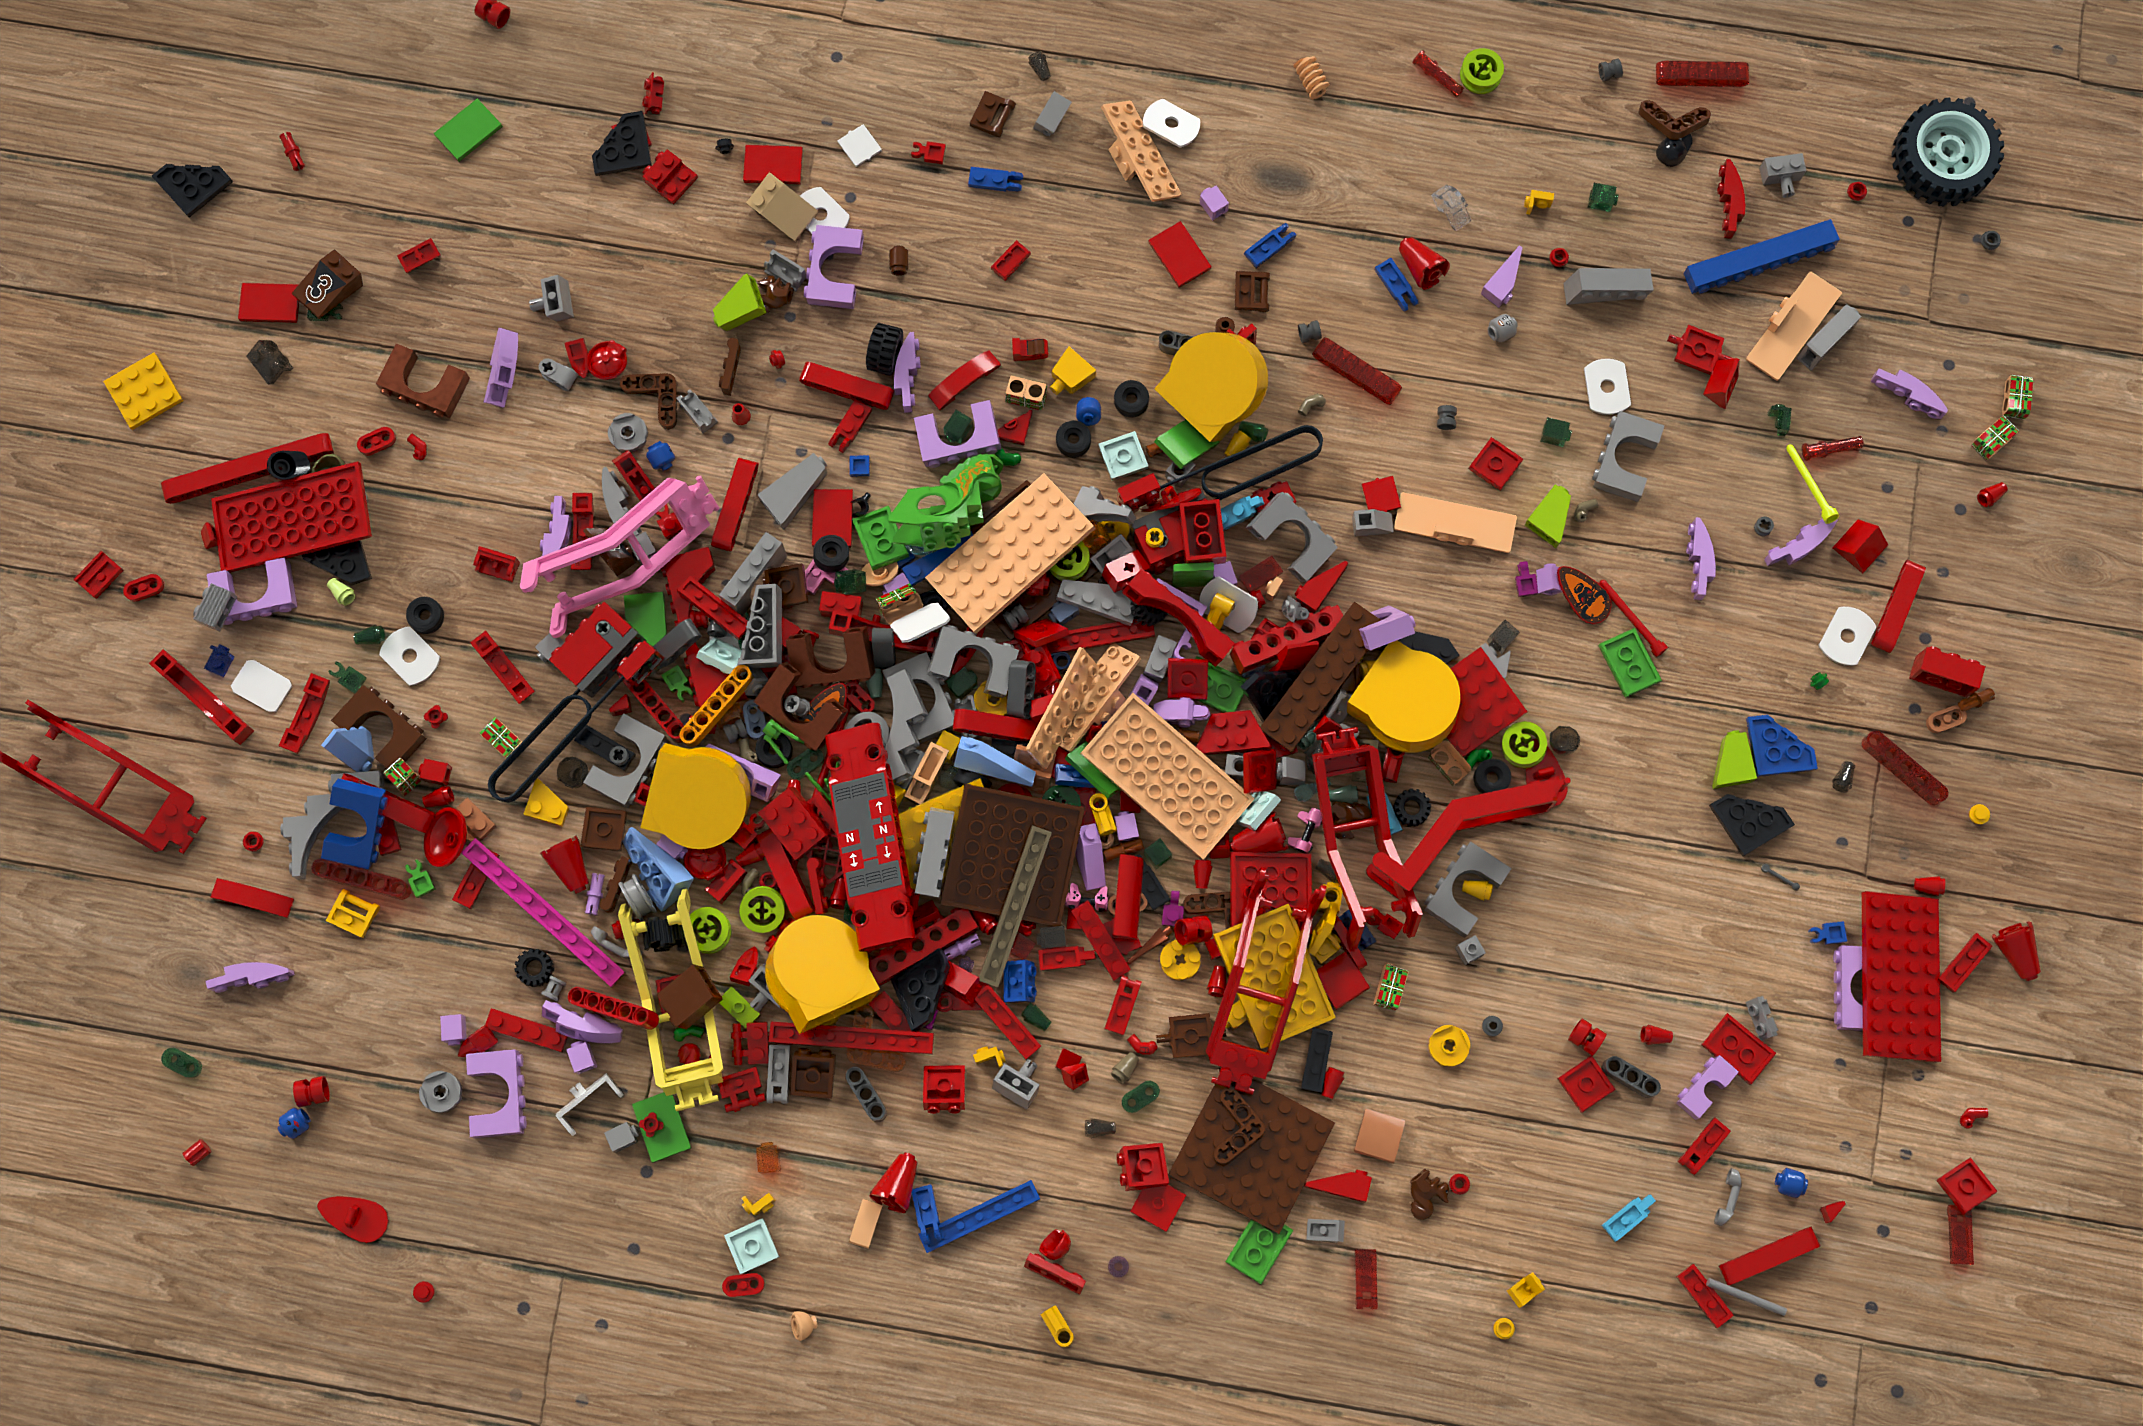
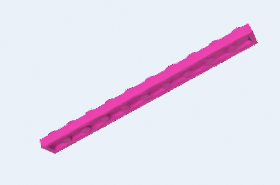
M476 838L462 851V854L611 988L625 974V971Z

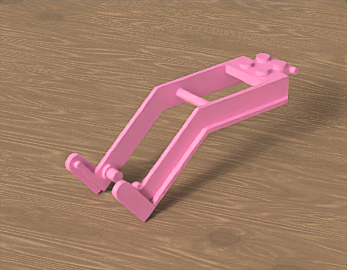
M697 476V483L691 486H687L683 481L667 478L604 533L523 563L520 588L524 593L534 591V588L537 586L538 577L542 576L547 582H551L556 577L553 571L614 549L626 538L643 564L628 577L571 598L568 597L566 592L558 594L557 598L560 602L556 603L555 608L552 609L549 631L553 638H558L566 632L569 613L640 587L710 526L705 516L711 514L713 510L718 511L719 506L712 494L706 495L709 489L701 476ZM669 503L684 529L649 559L633 532Z

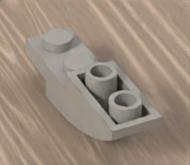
M604 467L602 469L603 497L608 513L613 523H616L629 511L626 507L629 504L626 499L629 495L623 486L619 488L616 482L619 479L614 471L609 472L607 467ZM638 528L633 533L635 536H637L642 531L640 528Z

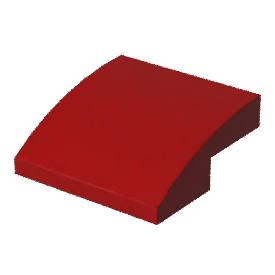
M1311 641L1286 645L1276 654L1279 662L1269 672L1294 669L1302 672L1317 652L1319 642Z
M1346 951L1316 970L1328 1000L1336 1010L1370 989L1367 981Z

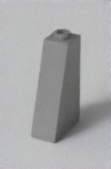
M1846 304L1806 344L1796 359L1812 371L1857 324L1862 316L1859 315V312L1854 307Z
M814 453L758 494L760 502L783 530L789 525L814 492V489L818 487L827 475V464L821 456L817 457Z

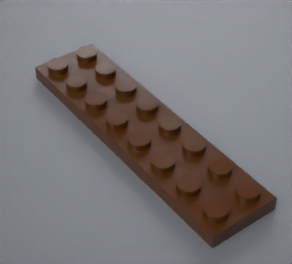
M1354 602L1261 725L1264 734L1293 753L1369 651L1364 646L1359 629L1379 622L1381 619Z

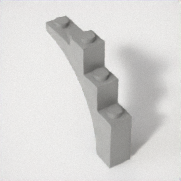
M1081 487L1074 505L1091 523L1119 521L1134 524L1136 516L1129 506L1123 504L1118 506L1111 500L1104 499L1100 493L1101 491L1096 487Z
M905 669L887 678L892 692L893 722L884 749L888 753L886 762L891 768L893 784L897 785L905 783L908 780L907 778L912 776L903 753L905 755L910 754L916 750V747L920 746L911 723L918 724L924 720L925 716H928V712L911 674Z
M380 771L346 773L384 789V774ZM343 773L331 774V780L328 781L329 792L332 791V786L336 780L342 778ZM331 794L307 796V802L304 804L307 816L283 817V824L280 826L281 835L292 842L289 843V853L292 855V862L289 863V872L297 880L306 879L307 862L311 848L319 833L337 813L344 809L329 804Z

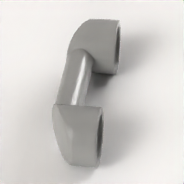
M595 926L593 927L591 934L600 946L623 958L630 959L627 949L625 950L606 940L608 933Z
M1730 1168L1726 1178V1184L1732 1186L1726 1210L1719 1208L1714 1220V1224L1719 1226L1724 1225L1733 1216L1742 1185L1739 1171Z

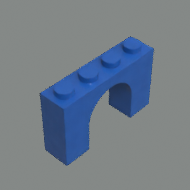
M339 778L332 786L329 804L347 808L360 814L366 823L367 832L361 837H348L329 832L323 841L322 859L368 870L373 863L377 862L379 852L376 851L377 845L379 846L382 837L379 830L382 828L385 819L382 812L385 810L388 798L385 797V789Z

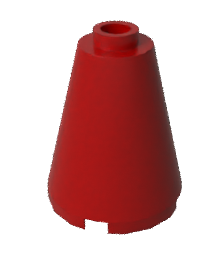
M1413 237L1405 238L1401 241L1399 252L1420 289L1427 290L1440 282L1438 278L1442 274L1445 277L1450 268V263L1446 258Z
M1275 811L1271 812L1256 830L1246 828L1232 837L1233 841L1230 842L1233 852L1268 853L1288 850V844L1284 845L1286 836L1280 819L1274 818L1277 813Z
M577 835L572 839L569 838L550 847L546 851L540 852L542 858L570 892L574 891L577 894L587 889L585 885L589 884Z
M2026 922L2027 926L2017 923L1999 930L2000 935L1998 936L1993 934V941L2021 979L2031 981L2038 978L2037 974L2041 970L2032 922Z
M906 1152L897 1156L871 1190L869 1197L872 1201L880 1205L885 1204L889 1206V1210L904 1214L907 1212L918 1164L915 1156Z

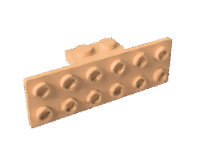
M1132 101L1103 104L1101 109L1117 136V140L1108 150L1125 181L1132 180L1137 174L1152 202L1180 197L1181 192L1147 129L1143 128V121Z
M1809 272L1791 297H1785L1782 301L1780 312L1775 311L1769 319V322H1771L1770 326L1746 357V361L1778 381L1842 292L1813 272Z
M1404 492L1401 493V508L1397 510L1394 530L1436 538L1444 542H1455L1464 546L1470 545L1510 553L1517 520L1516 515Z
M1117 644L1109 646L1097 662L1099 666L1098 674L1094 678L1059 747L1072 752L1093 723L1099 726L1102 721H1108L1126 701V698L1118 689L1141 660L1139 655Z
M1079 647L1026 747L1029 754L1042 768L1047 769L1053 760L1057 748L1061 744L1067 729L1070 727L1076 712L1079 710L1085 695L1098 674L1099 666L1084 648Z

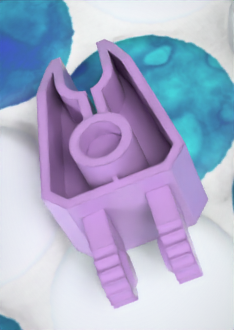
M1183 697L1180 700H1163L1154 704V711L1167 723L1178 725L1179 727H1190L1195 725V721H1205L1211 715L1208 707L1195 705L1191 698Z

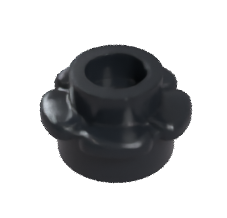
M719 139L715 149L720 151L721 154L731 153L734 145L731 139Z

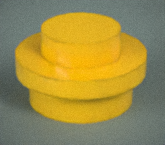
M1977 804L1970 809L1969 817L1973 823L1982 825L1989 820L1990 811L1986 806Z
M1500 1318L1494 1323L1493 1331L1498 1338L1509 1339L1513 1336L1515 1327L1511 1320Z

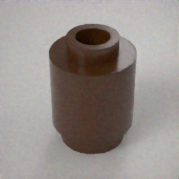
M900 245L894 246L889 250V269L891 274L896 276L905 275L908 270V250Z
M1222 317L1217 320L1215 332L1226 333L1228 329L1234 332L1235 324L1231 318Z

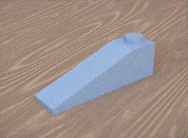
M360 726L358 729L351 727L350 730L346 728L333 729L321 745L356 772H367L373 765L374 753L371 732L363 726Z
M630 827L623 840V844L632 862L637 863L641 871L639 876L642 881H646L649 887L647 893L661 912L665 911L678 900L682 889H689L694 878L680 862L635 828Z

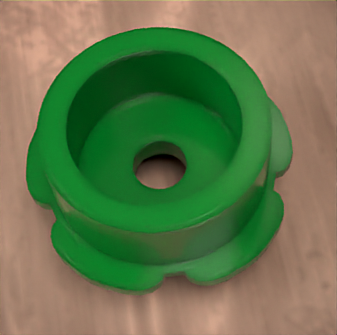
M1818 672L1810 678L1812 681L1810 686H1813L1816 690L1821 689L1829 682L1826 673L1821 674V672Z

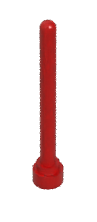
M1600 580L1599 584L1607 591L1611 600L1651 645L1650 648L1653 655L1657 658L1669 648L1664 641L1656 640L1607 581Z

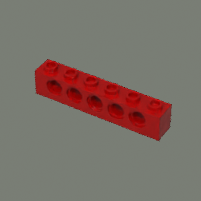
M1338 605L1333 607L1326 606L1316 614L1309 613L1308 618L1304 620H1295L1294 623L1289 621L1284 627L1279 628L1277 626L1270 629L1264 635H1261V633L1256 634L1249 641L1235 643L1229 655L1239 674H1244L1278 660L1276 654L1286 645L1325 641L1344 615ZM1319 622H1324L1326 626H1322ZM1302 629H1307L1309 633L1303 632ZM1284 636H1289L1292 640H1287ZM1267 643H1272L1275 647H1269ZM1249 650H1254L1257 654L1254 655Z
M956 907L950 911L951 915L945 918L941 916L935 919L930 927L926 928V926H923L916 930L915 940L898 944L893 948L890 946L886 947L874 959L869 957V969L878 986L880 987L889 982L890 979L936 949L941 948L944 950L955 944L956 941H960L978 931V926L969 910ZM953 921L959 923V928L956 931L948 929V925ZM933 932H940L942 934L940 940L933 941L930 939ZM922 942L924 944L921 951H914V943ZM898 952L906 954V958L901 962L895 960V955ZM881 962L888 963V968L884 972L877 970V966Z

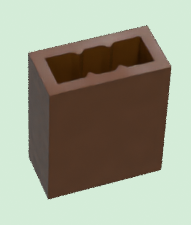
M694 964L657 994L661 1007L670 1016L671 1024L676 1028L688 1029L723 1000L705 968Z

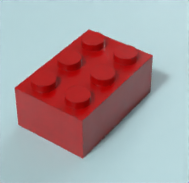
M1220 500L1179 503L1185 563H1226L1227 556Z
M1930 646L1926 647L1915 657L1909 679L1967 698L1980 688L1986 666L1981 665L1977 660H1966L1960 658L1961 656L1958 654H1947L1941 652V649Z
M795 787L787 788L758 812L794 860L802 859L831 835L830 831Z

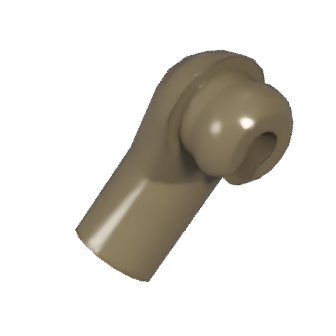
M1318 393L1305 398L1298 413L1307 416L1312 406L1323 407L1326 399Z
M1592 499L1579 503L1574 512L1575 520L1584 522L1587 519L1588 511L1598 508L1597 500Z
M749 739L739 740L740 757L756 764L759 759L756 753L750 750Z
M751 868L742 880L741 894L743 897L752 889V883L759 875V872L754 868Z

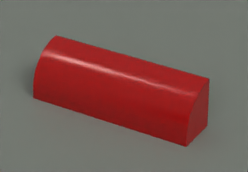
M1120 854L1113 938L1138 939L1144 859L1141 857Z

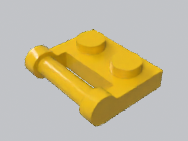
M343 889L326 921L364 938L374 917L380 910V905L376 903L371 904L350 894V891ZM347 901L367 910L366 916L344 907V902Z

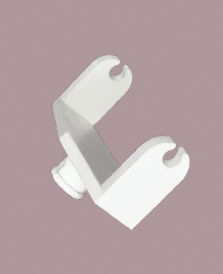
M607 1073L586 1089H584L580 1082L577 1083L575 1087L569 1090L575 1098L556 1113L558 1120L572 1136L576 1132L563 1115L585 1099L606 1081L620 1098L624 1096Z

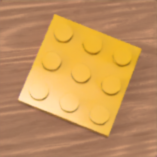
M155 352L103 381L131 430L183 402L181 395Z

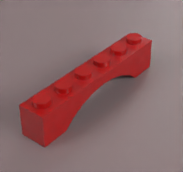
M1143 569L1137 572L1122 591L1124 595L1137 605L1158 608L1178 619L1192 635L1200 655L1209 660L1215 667L1224 659L1235 644L1228 635L1219 631L1213 623L1204 619L1195 609L1190 608L1180 597L1175 596L1165 585L1160 584L1150 573Z
M833 610L829 624V634L843 637V633L848 628L867 626L870 643H872L873 628L891 627L851 613ZM931 631L918 640L902 643L894 633L895 649L917 654L927 652L929 656H932L939 633Z
M164 649L149 663L239 745L254 732L247 723Z

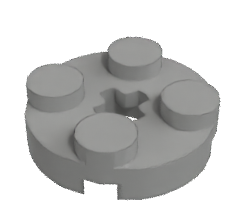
M623 413L616 416L608 428L609 440L619 452L627 450L634 452L643 447L647 442V427L644 421L634 414ZM625 429L633 431L631 436H623V433L626 432Z
M436 1071L426 1076L419 1090L422 1104L433 1112H448L455 1108L462 1099L460 1081L453 1074L444 1071ZM440 1086L442 1087V1089H446V1092L444 1093L443 1097H441L440 1095L436 1096V1092L438 1091V1087Z

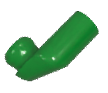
M1002 447L1001 450H997L995 453L1004 466H1016L1021 462V456L1018 453H1005Z
M1484 748L1471 751L1466 759L1467 763L1471 766V770L1476 762L1492 759V752Z
M695 1025L690 1026L688 1029L676 1028L673 1032V1038L678 1042L683 1041L688 1035L702 1038L705 1029Z

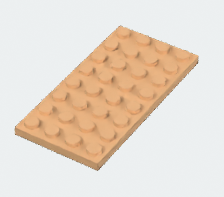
M1043 473L925 578L974 633H978L1094 531L1095 527Z
M1134 693L1127 698L1080 753L1201 860H1204L1255 799L1250 794L1244 793V789Z

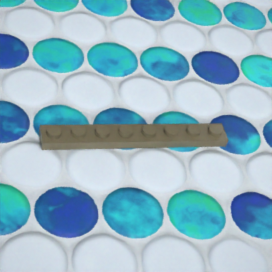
M1031 826L979 976V981L996 987L999 986L1052 834L1048 830Z

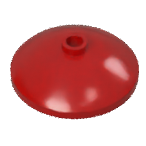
M451 807L439 810L435 814L428 832L425 833L424 852L427 860L433 866L447 867L451 865L461 855L465 847L467 824L459 810Z

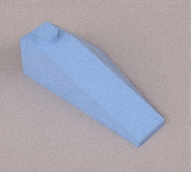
M961 736L954 767L1032 787L1036 774L1035 771L982 741Z

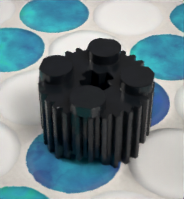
M660 917L647 919V931L642 932L644 950L648 951L650 948H654V952L670 951L669 948H672L674 945H678V948L685 946L682 925L674 924L669 926L668 920H660Z

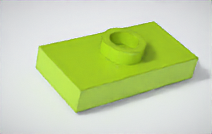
M732 986L722 995L723 1000L719 1003L746 1030L747 1022H755L761 1016Z

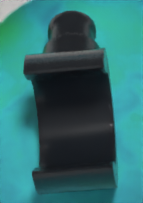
M868 492L864 496L850 502L858 503L861 506V511L853 513V516L859 517L868 512V501L871 497Z

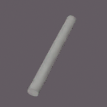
M1709 1278L1707 1280L1706 1286L1782 1316L1786 1315L1787 1308L1714 1279Z

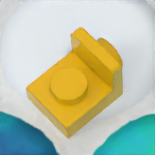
M1531 190L1530 195L1525 197L1524 207L1527 208L1526 214H1531L1533 205L1542 209L1551 208L1554 193Z
M1334 933L1325 939L1314 956L1320 965L1341 948L1339 945L1341 941Z
M1240 1000L1232 1005L1226 1028H1231L1232 1031L1248 1020Z

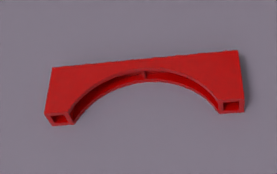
M709 547L678 554L661 568L663 577L668 579V584H665L668 596L672 595L673 602H670L673 614L676 613L678 619L674 621L675 626L686 619H690L689 611L693 608V604L677 593V589L689 576L703 584L716 571ZM695 642L686 650L687 657L684 658L686 669L691 671L692 676L688 678L691 688L695 687L696 695H693L696 707H701L729 674L723 673L720 669L707 665L702 660L696 658L699 648ZM729 687V688L726 690V693H725V694H726V695H731V694H733L734 691H735V688H734V687ZM744 692L736 702L747 700L748 695ZM721 702L714 703L712 709L721 707Z

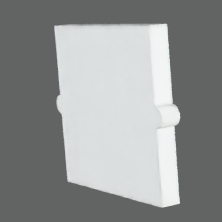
M864 124L853 131H849L847 135L837 140L855 167L867 160L870 161L871 157L882 151Z

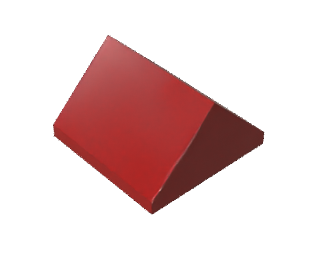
M1738 358L1716 361L1703 393L1704 396L1723 409H1726L1739 377L1740 359Z
M1858 519L1832 549L1863 574L1888 546V543L1879 526Z

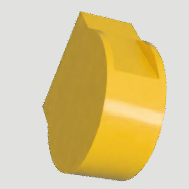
M1209 332L1191 338L1179 348L1171 362L1169 372L1154 389L1209 442L1221 441L1236 423L1247 419L1259 408L1268 387V370L1258 348L1246 338L1232 333Z
M1396 640L1388 643L1348 701L1347 713L1367 725L1373 736L1383 745L1400 752H1422L1441 743L1451 732L1460 705V689L1454 673L1442 660L1432 654L1412 650Z
M665 743L658 753L640 828L664 834L673 842L692 849H707L724 843L739 829L750 807L751 787L744 769L733 757L717 749L707 747L686 749Z
M812 915L792 922L780 934L766 960L765 979L769 992L777 1004L789 1013L799 1034L870 1003L880 990L869 969L867 952H859L856 932L846 923L833 917Z

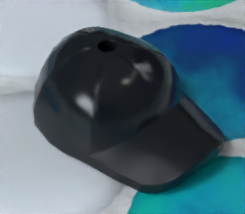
M1691 134L1679 140L1665 138L1656 150L1658 160L1670 167L1679 165L1685 159L1692 145L1693 139Z
M277 451L268 458L267 469L269 474L275 479L288 480L306 474L310 470V463L304 452Z

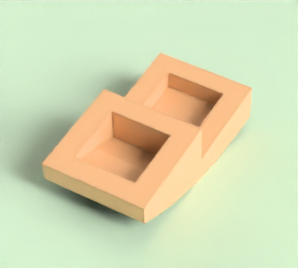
M862 1200L849 1243L869 1249L883 1205Z

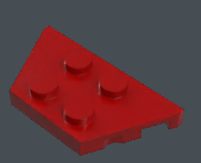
M1251 710L1211 714L1196 746L1204 755L1272 749Z

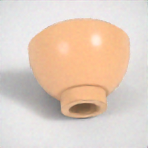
M801 1311L793 1312L791 1327L795 1338L802 1341L811 1335L813 1329L817 1328L815 1316L811 1317Z

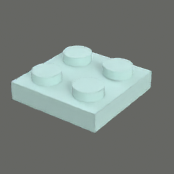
M1135 431L1098 444L1111 481L1146 470L1149 467Z
M714 637L698 651L696 658L702 660L707 665L720 669L723 673L730 674L739 666L737 664L742 650Z
M1266 791L1253 793L1251 796L1255 799L1236 820V823L1256 830L1281 801L1277 795Z
M764 1218L724 1235L740 1274L779 1258Z

